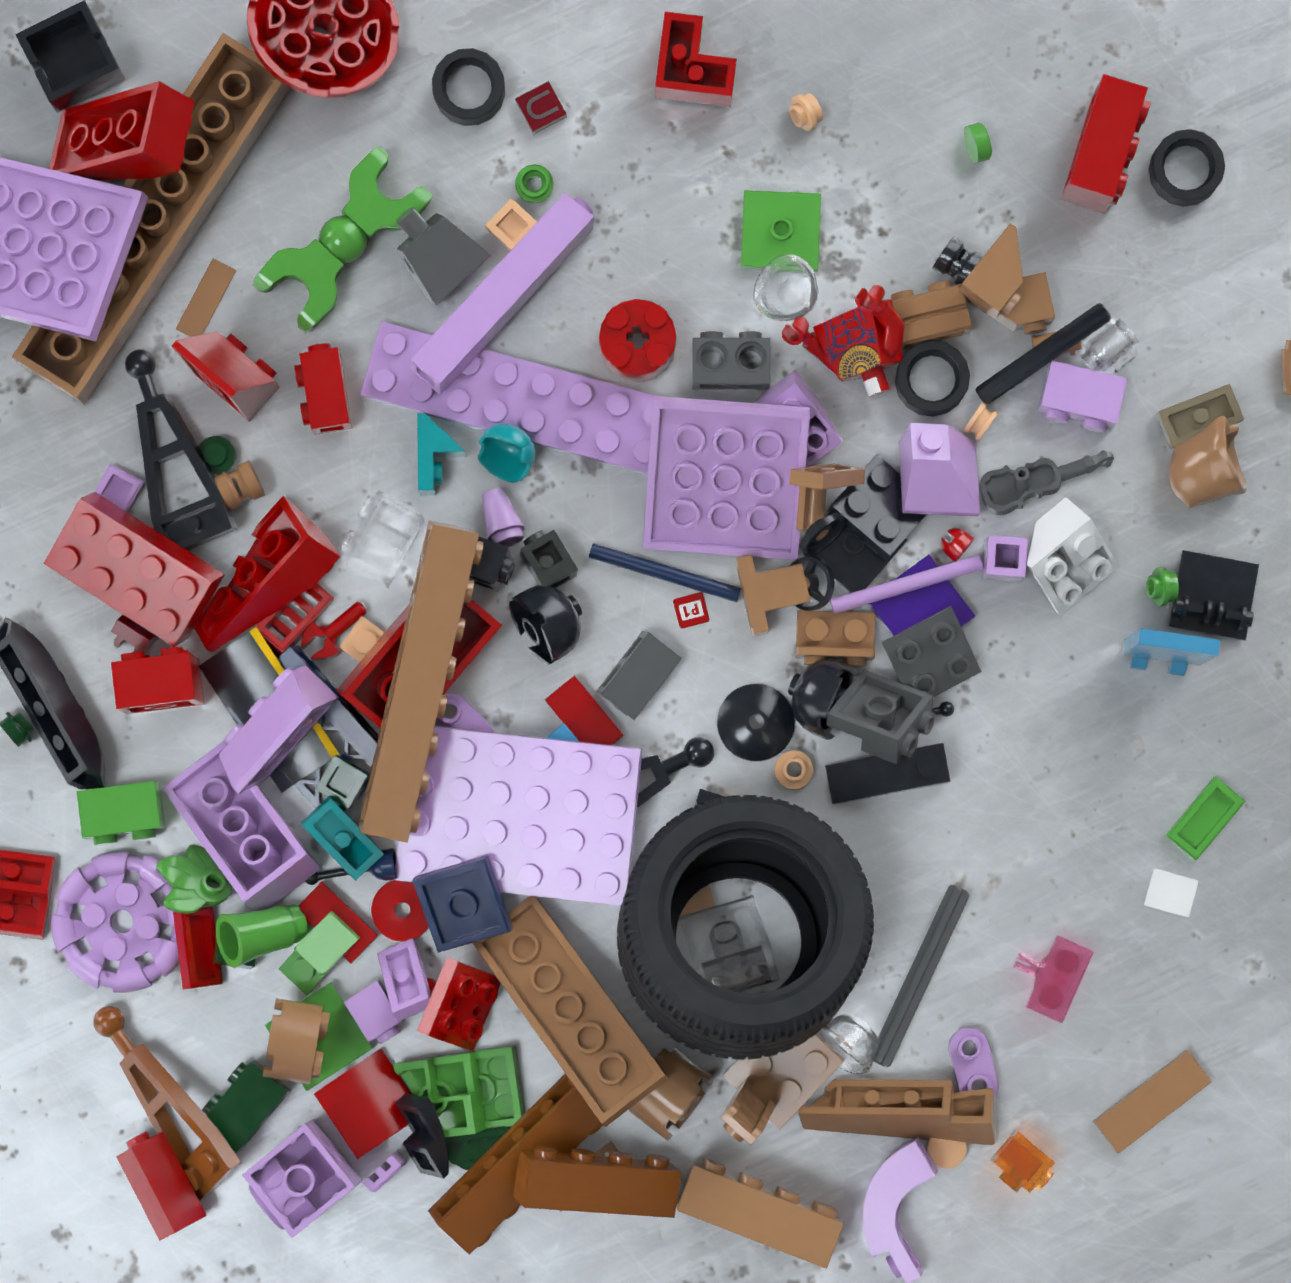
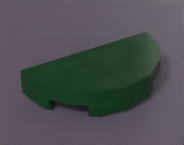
M512 1126L484 1129L476 1134L445 1137L449 1161L464 1170H469Z

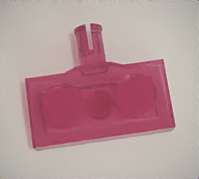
M1056 935L1048 955L1041 962L1019 952L1016 959L1029 964L1030 967L1015 961L1013 968L1034 976L1033 989L1025 1007L1056 1022L1063 1023L1094 951Z

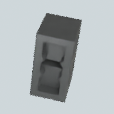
M706 331L700 333V338H693L692 390H768L770 388V338H762L761 332L745 331L739 333V338H723V332ZM709 351L717 352L721 355L723 363L718 368L709 369L702 364V355ZM747 351H753L760 356L761 364L754 369L745 368L740 363V356Z

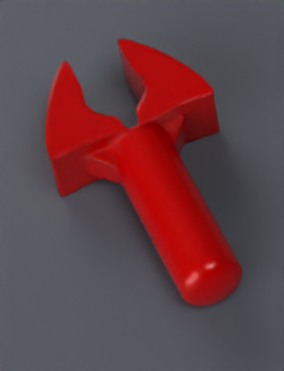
M355 602L328 626H318L313 621L303 634L301 647L305 649L315 638H325L327 636L324 640V647L310 658L312 660H326L337 657L341 654L336 648L337 638L355 624L361 616L367 613L366 608L362 603Z

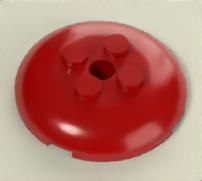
M250 0L248 4L247 32L259 61L278 81L306 95L321 98H339L359 93L382 78L391 66L398 50V29L400 24L397 10L392 0ZM320 27L326 30L328 34L315 33L314 28Z

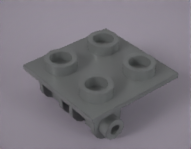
M951 606L881 642L898 676L897 682L931 694L933 697L982 672Z

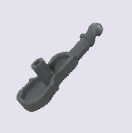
M1102 450L1097 455H1087L1080 460L1059 467L1048 458L1038 459L1034 463H1026L1025 467H1019L1016 470H1011L1008 465H1005L1003 469L992 470L982 476L980 481L981 497L984 505L990 512L996 515H1005L1015 509H1023V503L1027 499L1033 497L1040 499L1044 495L1057 493L1063 481L1086 473H1092L1100 466L1110 467L1114 457L1111 452Z

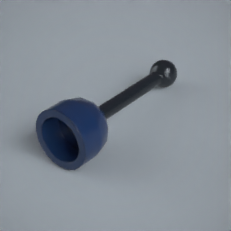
M394 848L381 850L384 855L366 872H370L378 880L398 879L395 872L396 853ZM343 868L316 872L305 883L314 885L318 880L349 874Z

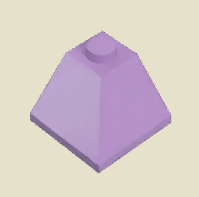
M910 423L899 440L903 513L979 516L980 505L975 442L949 425Z

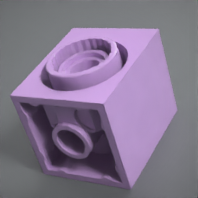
M314 1119L301 1126L242 1174L250 1184L249 1191L263 1212L278 1228L285 1229L291 1238L363 1181Z

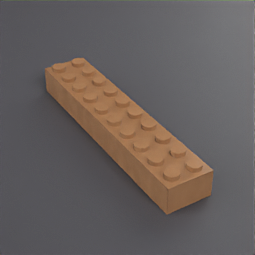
M222 33L183 93L195 102L191 116L192 124L188 130L184 147V160L179 172L150 179H127L123 185L126 188L143 191L149 198L97 340L92 341L32 325L12 355V358L21 366L83 405L88 401L290 90L289 87L278 81L266 70L255 52Z

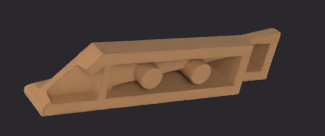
M834 1079L824 1088V1094L809 1107L802 1105L798 1111L802 1127L806 1130L911 1139L919 1136L923 1140L936 1138L981 1145H994L996 1138L993 1088L953 1093L952 1080Z

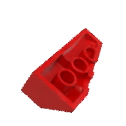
M282 496L257 524L251 534L256 540L245 558L238 555L232 565L236 568V571L227 587L223 586L217 590L194 628L206 650L211 653L316 585L341 557L328 536L285 496Z

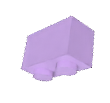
M1052 360L1047 367L1037 411L1046 413L1045 418L1053 422L1068 423V420L1072 419L1084 422L1083 428L1095 432H1106V428L1113 429L1118 422L1128 378Z

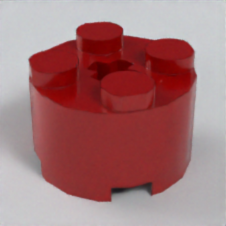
M641 299L624 301L612 307L601 323L599 347L602 360L611 372L618 375L624 381L642 383L654 380L673 361L677 335L673 320L662 306L652 301ZM634 334H641L643 339H648V342H643V348L637 349L634 348L633 342L627 341L628 338L633 339Z

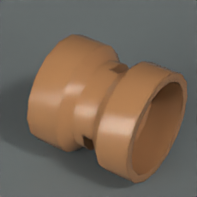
M249 460L239 464L234 472H222L214 476L217 488L231 511L241 507L242 502L249 498L256 500L265 496L261 483ZM233 478L236 479V482L243 494L242 496H240L238 489L233 481Z

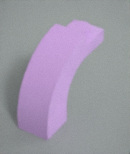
M919 1136L895 1150L879 1167L868 1186L862 1215L865 1239L872 1256L875 1257L888 1250L890 1255L886 1257L891 1271L896 1278L903 1276L906 1283H911L920 1278L924 1269L902 1233L899 1223L900 1205L903 1197L910 1190L936 1176L938 1172Z

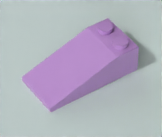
M222 741L162 789L242 901L252 911L271 908L320 870L321 867L259 785L253 786L239 794L232 788L219 757L220 752L227 746L226 742Z

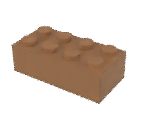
M703 1157L701 1164L695 1161L692 1162L677 1201V1211L827 1269L844 1225L842 1220L837 1217L838 1211H836V1208L814 1200L812 1207L799 1202L801 1197L798 1193L777 1186L775 1192L762 1188L764 1182L761 1179L741 1171L738 1178L725 1173V1165Z

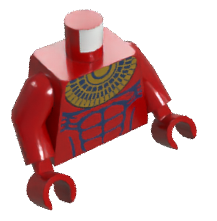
M873 285L869 292H867V289L861 288L855 297L857 308L814 326V332L811 333L808 332L809 322L807 319L796 317L792 327L785 325L782 331V338L790 345H798L803 342L802 347L821 361L840 381L845 382L862 378L868 397H874L890 390L883 369L902 361L901 349L905 323L894 310L892 300H882L885 296L884 288L880 285Z

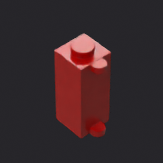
M146 1131L125 1142L129 1149L116 1157L159 1241L207 1216L164 1131L151 1138Z

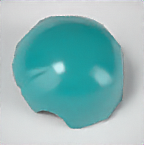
M497 423L485 430L478 442L481 445L478 461L490 474L502 481L511 483L522 481L532 468L536 458L535 447L531 438L525 431L513 424Z

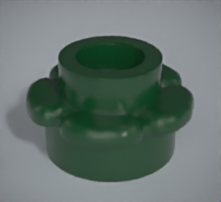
M6 712L7 717L0 722V727L17 747H20L27 740L31 743L32 739L28 734L34 729L20 712L14 716L10 712Z

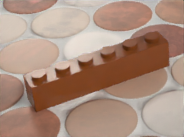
M566 1073L428 1210L436 1224L469 1255L477 1247L484 1245L491 1237L492 1232L505 1219L512 1217L519 1209L520 1203L513 1198L520 1150L534 1151L535 1146H546L557 1149V1153L571 1154L572 1149H576L589 1135L596 1133L602 1127L601 1122Z

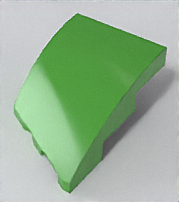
M516 1045L428 1057L393 1064L394 1071L397 1075L402 1076L413 1095L430 1099L441 1122L445 1137L476 1134L484 1129L496 1127H510L526 1113Z

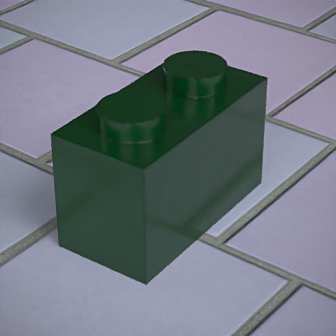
M256 1060L251 1061L248 1066L241 1062L227 1079L232 1084L223 1096L215 1093L202 1109L236 1153L242 1151L291 1091L279 1079L263 1077L264 1067Z

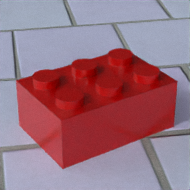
M1106 74L1102 75L1091 99L1060 199L1061 201L1103 214L1110 204L1117 205L1128 179V174L1122 173L1123 168L1128 169L1140 138L1133 136L1134 132L1139 133L1141 125L1145 123L1151 101L1145 100L1148 87Z

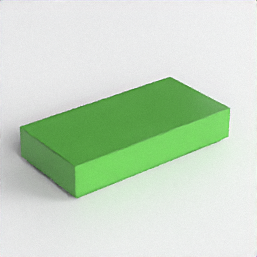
M1215 776L1165 834V837L1193 861H1197L1246 801Z

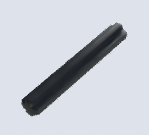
M1102 303L1096 304L977 386L975 389L977 395L985 404L992 403L1111 320L1110 313Z

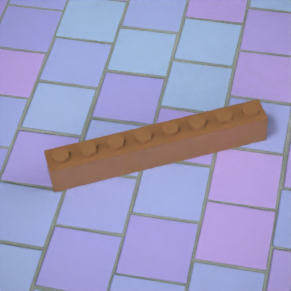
M428 520L358 827L363 834L408 843L410 832H417L421 810L416 809L419 794L425 795L430 776L429 772L424 771L427 757H434L438 744V734L433 733L436 719L443 718L447 705V695H442L446 679L452 680L456 666V657L451 656L454 641H461L465 628V619L460 618L463 602L469 604L473 594L474 580L469 579L472 564H479L483 550V542L478 541L479 534L475 530Z

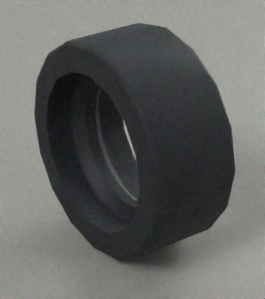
M474 48L458 49L447 54L436 66L432 77L433 97L440 112L450 121L463 126L479 125L490 120L501 109L505 98L504 75L498 62L486 52ZM473 65L479 67L488 74L491 81L489 98L483 105L477 108L464 109L458 107L450 101L446 93V83L449 76L455 69L461 66Z
M1192 129L1175 131L1161 141L1151 156L1148 169L1150 182L1156 193L1170 204L1182 207L1198 205L1212 195L1223 179L1225 170L1223 152L1217 142L1204 132ZM1190 146L1197 148L1208 160V178L1203 185L1196 189H1179L1172 185L1165 175L1164 164L1166 157L1178 147Z
M929 340L917 343L906 351L896 370L895 385L899 398L907 408L918 415L935 417L947 414L959 405L968 390L970 372L966 359L958 349L947 342ZM929 356L940 357L953 368L955 375L954 388L945 398L936 401L924 400L917 396L911 388L909 380L910 371L914 364L922 358Z

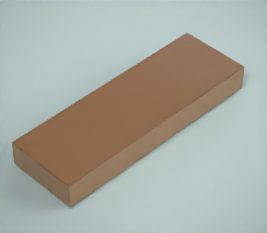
M1185 1050L1093 1122L1116 1153L1119 1154L1212 1081L1189 1051Z

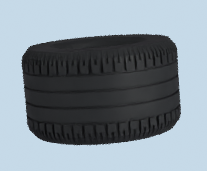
M733 795L727 796L725 799L720 797L710 800L709 803L705 801L694 806V809L691 807L680 813L679 816H675L650 839L639 855L631 872L620 907L617 924L618 957L626 982H629L627 986L632 996L636 997V1003L642 1011H646L645 1015L652 1023L656 1022L657 1027L662 1032L670 1034V1038L678 1043L683 1042L685 1043L684 1046L694 1051L698 1049L700 1053L709 1056L714 1054L718 1058L728 1059V1057H731L733 1060H745L746 1057L749 1060L762 1058V1055L764 1057L777 1055L779 1052H786L793 1049L794 1046H799L821 1031L842 1007L858 982L869 957L868 953L871 950L874 933V910L871 904V892L867 888L869 884L864 872H861L862 867L858 859L854 858V853L848 844H844V839L836 831L833 832L832 827L825 821H820L818 816L810 811H804L802 807L795 804L791 805L789 802L781 799L773 800V797H757V795H743V797ZM725 879H748L770 887L788 903L798 921L801 949L795 969L780 987L774 991L756 994L733 992L704 979L688 964L677 946L676 931L682 910L698 891L714 882Z

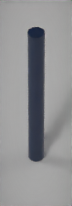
M594 543L590 550V559L736 603L738 601L741 591L740 587Z

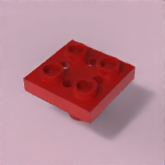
M447 957L438 980L435 981L432 978H427L431 997L417 1031L429 1037L473 1051L482 1035L484 1023L492 1004L498 996V989L501 983L491 973Z

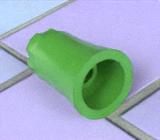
M296 904L285 907L279 905L245 913L221 914L216 922V939L220 953L225 962L232 968H237L271 952L289 948L294 943L300 942L305 937L306 932H308L305 915H303Z

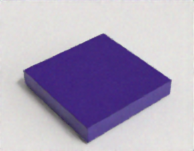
M928 554L896 579L936 568L938 565ZM949 580L868 604L892 637L949 606L952 607L961 627L975 617V614Z

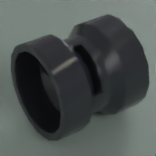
M953 236L934 263L932 269L941 275L948 274L951 276L954 284H962L983 256L976 251L969 252L964 248L963 242Z

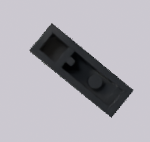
M944 743L918 747L910 758L902 756L897 764L872 756L825 766L832 804L951 782Z

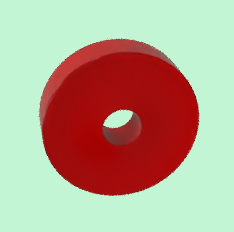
M393 880L383 885L377 891L372 901L371 915L376 928L385 937L394 941L405 942L412 938L415 940L421 937L429 929L413 882ZM400 903H407L410 907V914L405 918H400L396 914V907Z

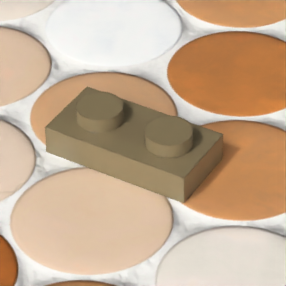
M1230 384L1156 413L1170 449L1175 448L1177 444L1190 440L1220 416L1226 417L1229 425L1237 424L1244 420Z

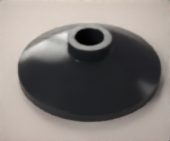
M749 684L735 689L723 701L717 717V729L724 746L735 756L747 761H765L777 756L789 744L795 727L793 711L788 700L778 690L763 684ZM757 714L763 718L764 724L761 728L754 729L749 725V718L752 715Z

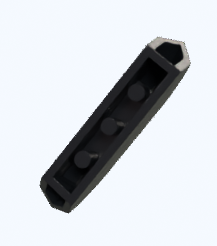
M5 617L0 625V667L67 784L80 790L104 788L105 763L100 743L85 716L83 708L78 704L66 683L64 675L59 671L44 645L31 632L17 622Z

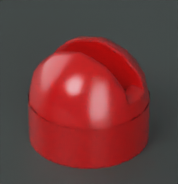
M961 528L947 530L954 537L951 542H948L943 537L941 538L940 545L942 551L954 562L963 555L975 539Z

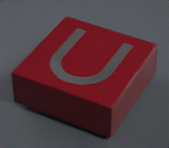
M549 81L515 98V102L533 135L567 117Z

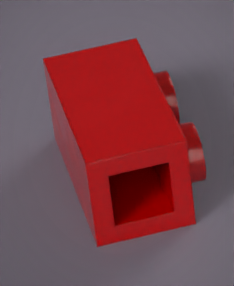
M329 343L308 346V352L299 353L301 364L294 365L298 388L304 387L307 402L300 403L303 425H310L314 435L353 429L342 358L338 347L331 348Z

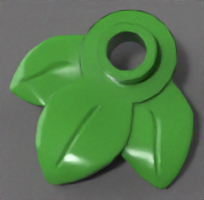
M189 845L185 857L180 855L169 856L156 865V869L161 876L173 886L163 904V907L168 910L186 914L195 913L204 905L215 906L221 904L230 896L232 885L203 847ZM206 882H214L218 884L219 887L211 888L207 885Z

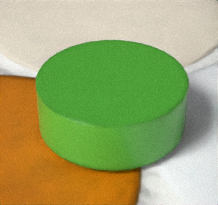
M981 123L965 126L964 139L971 160L974 163L989 160L992 155V147L985 126Z

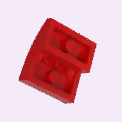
M0 850V935L37 940L44 939L53 885L55 857Z
M382 1048L314 1093L357 1160L408 1125L395 1102L405 1093H412L400 1075L396 1074L394 1066Z

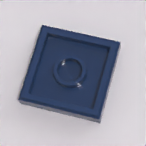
M488 855L418 875L412 880L438 953L511 932L513 929Z

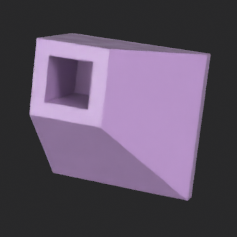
M796 370L765 391L755 402L758 404L810 407L806 467L814 464L843 442L820 400Z

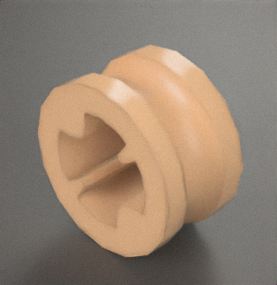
M984 402L981 403L963 430L966 433L973 432L976 435L975 439L977 441H980L999 413L996 410L988 411L986 409L987 404Z

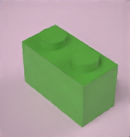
M149 781L76 791L82 838L93 839L94 846L117 843V835L132 834L133 840L155 838V830L165 829L159 782Z

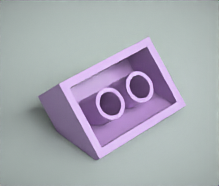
M306 665L295 670L287 668L273 682L272 685L276 690L269 698L261 697L250 708L248 713L252 717L244 726L238 724L225 737L224 741L227 743V746L220 752L219 757L232 788L238 794L266 781L339 698Z

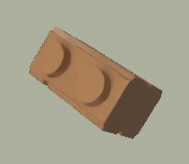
M946 280L929 285V292L914 295L913 290H904L890 295L894 310L905 323L901 350L910 349L917 343L929 340L942 341L970 334L972 323L966 306L965 296L959 292L961 284L951 286V282Z

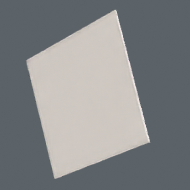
M1154 868L1144 906L1189 918L1199 880Z

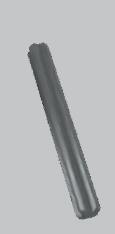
M955 885L948 887L870 1053V1059L873 1062L884 1067L891 1066L970 897L966 890Z

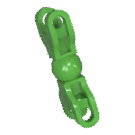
M381 146L374 148L351 171L349 179L350 200L342 209V215L332 217L324 223L319 232L318 240L314 239L305 248L278 250L254 278L253 286L263 293L271 292L284 280H297L306 286L309 291V300L297 318L298 328L304 333L312 331L334 309L337 300L336 278L344 270V264L352 263L362 256L367 247V240L371 241L379 232L402 231L396 223L397 219L412 207L421 214L431 202L433 194L427 188L421 186L416 187L402 199L391 200L381 194L377 188L376 181L387 167L389 161L388 152Z

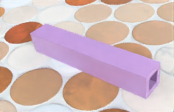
M564 193L410 359L411 371L441 395L593 230L594 216L589 205L578 197L572 199L568 194Z

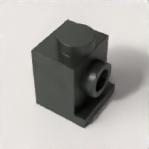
M540 530L523 541L525 546L520 549V556L538 585L558 588L577 577L578 568L555 530L547 534ZM542 556H550L554 564L549 568H545L540 565L539 559Z

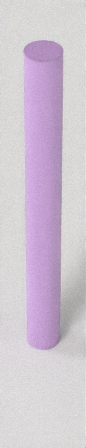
M979 555L832 598L830 599L833 613L837 614L983 570V564Z

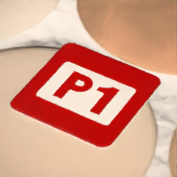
M699 592L673 600L681 629L709 622L710 619L703 593Z

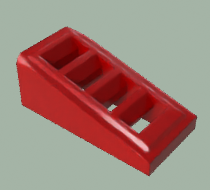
M319 584L305 591L318 602L315 607L311 606L299 595L255 625L278 659L290 646H295L299 642L308 626L313 621L316 622L333 602L334 597ZM292 602L307 614L304 619L289 607ZM283 615L296 627L291 630L278 618ZM271 626L285 638L283 641L269 631Z

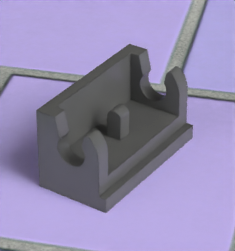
M642 631L596 690V693L623 714L635 720L682 658L651 633Z

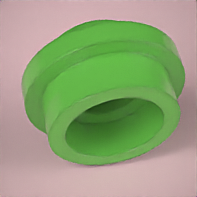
M528 165L522 168L516 176V191L520 198L528 203L543 202L553 191V177L541 165ZM531 179H538L541 181L542 186L539 190L532 191L527 187L528 182Z
M1164 567L1155 568L1146 582L1147 595L1150 599H1153L1156 606H1166L1168 602H1174L1178 596L1179 583L1177 575L1174 571H1167Z

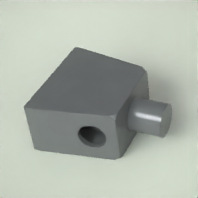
M412 207L405 211L396 221L398 226L408 236L397 248V251L426 299L435 305L440 303L490 257L486 250L447 218L438 213L425 221L415 208Z

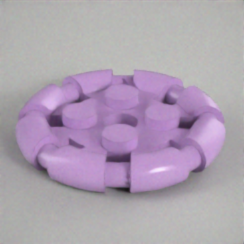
M130 851L100 854L91 858L92 863L80 869L77 867L60 887L55 898L59 900L56 914H51V930L57 952H62L69 964L66 967L84 983L97 989L100 986L113 988L115 993L142 990L152 986L151 981L162 974L166 977L179 963L173 911L164 908L163 905L159 906L152 895L162 889L167 897L173 886L156 869L159 861L147 855L144 858L132 856ZM127 871L140 873L138 886L132 883H125ZM101 875L107 886L95 892L90 882ZM74 903L85 905L81 914L82 921L71 918ZM121 910L129 912L133 918V925L126 933H119L112 926L113 916ZM161 923L173 925L170 940L158 938ZM85 937L92 950L82 955L75 943ZM150 952L154 962L143 968L137 958ZM107 959L120 961L117 973L104 970Z

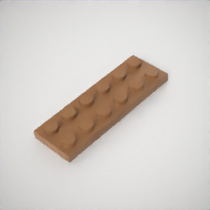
M529 896L508 912L513 926L511 932L472 944L603 1126L607 1127L668 1080L669 1077L536 896Z

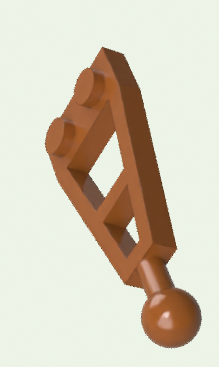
M113 1006L99 1009L93 1018L94 1029L99 1035L111 1038L123 1055L124 1059L119 1064L156 1133L159 1134L164 1131L199 1201L211 1195L237 1168L241 1161L218 1128L144 1044L137 1047L134 1045L123 1029L125 1019L122 1012ZM169 1105L174 1108L202 1141L191 1154L166 1110Z

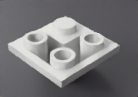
M1066 497L1036 521L1027 566L1056 613L1061 616L1117 570L1119 565L1092 519Z

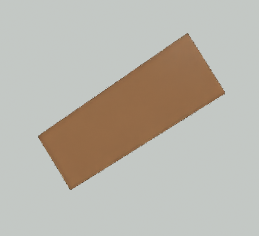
M214 258L211 260L176 330L190 337L204 333L236 272L235 269Z

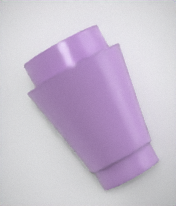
M495 488L483 493L481 497L483 500L487 539L507 547L521 542L524 539L522 534L524 526L508 497L505 495L504 489Z

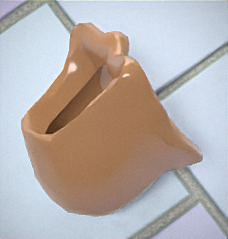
M1224 416L1216 418L1203 431L1190 440L1177 444L1172 453L1169 466L1171 488L1176 496L1189 508L1215 502L1230 495L1244 494L1247 491L1246 481L1234 447V438L1238 434L1239 427L1237 424L1229 425L1227 418Z

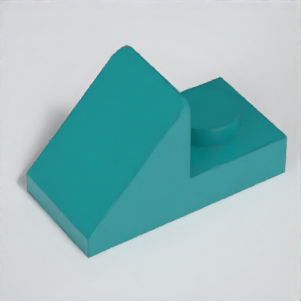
M417 413L418 492L420 496H435L436 485H443L442 462H435V457H466V454L425 413Z
M330 796L301 822V825L355 881L384 855L367 834L360 832L357 822L351 819Z

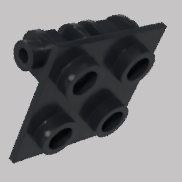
M1182 550L1177 577L1179 591L1172 605L1169 626L1245 641L1248 627L1252 626L1254 612H1251L1259 564Z

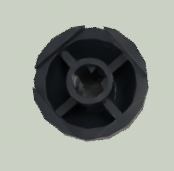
M537 585L511 598L513 600L509 602V609L516 629L520 636L526 631L531 641L536 644L529 647V650L540 662L550 665L574 649L580 637L581 623L579 616L582 615V609L572 595L566 596L561 590L552 586Z
M820 660L805 668L802 674L796 673L789 685L788 694L792 696L791 708L793 715L802 728L826 740L835 737L829 733L833 728L827 726V713L852 684L853 676L857 677L860 674L858 668L836 660Z

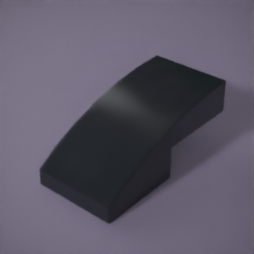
M405 1093L395 1102L413 1132L403 1142V1145L420 1173L444 1179L449 1174L448 1150L436 1110L429 1098Z

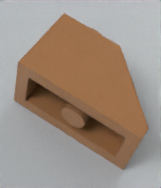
M1010 223L963 281L959 292L994 319L1002 311L1009 315L1023 297L1018 293L1023 283L1017 228Z
M1046 272L1024 276L1023 283L1018 290V293L1023 297L1009 315L1002 311L995 320L1013 332L1024 330L1025 335L1046 331V325L1051 324L1055 319ZM967 298L970 304H972L982 312L986 313L979 306H977L975 303H973L970 299Z

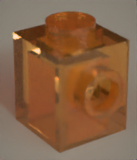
M1016 1130L1011 1133L990 1159L991 1162L1003 1171L999 1178L1016 1193L1021 1187L1029 1193L1034 1188L1040 1191L1054 1175L1050 1168L1055 1162Z

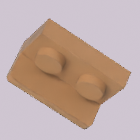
M797 610L795 658H804V665H811L820 660L843 659L844 663L854 667H866V660H874L875 613L840 612L834 614L833 611Z

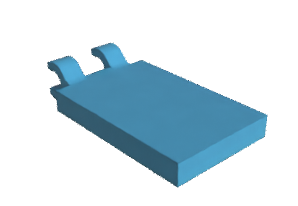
M1140 628L1124 639L1122 654L1132 656L1129 664L1131 669L1146 670L1148 660L1154 659L1171 662L1170 667H1168V674L1184 676L1188 664L1200 666L1219 656L1221 640Z

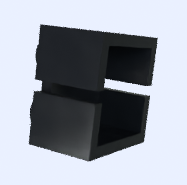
M85 0L15 34L30 65L34 69V73L49 103L56 113L125 80Z

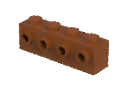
M535 1146L534 1151L520 1150L513 1198L524 1208L675 1218L682 1171L670 1163V1159L666 1156L648 1154L646 1159H632L633 1156L628 1153L612 1151L609 1152V1157L595 1156L593 1151L585 1149H572L571 1154L557 1153V1149L546 1146Z

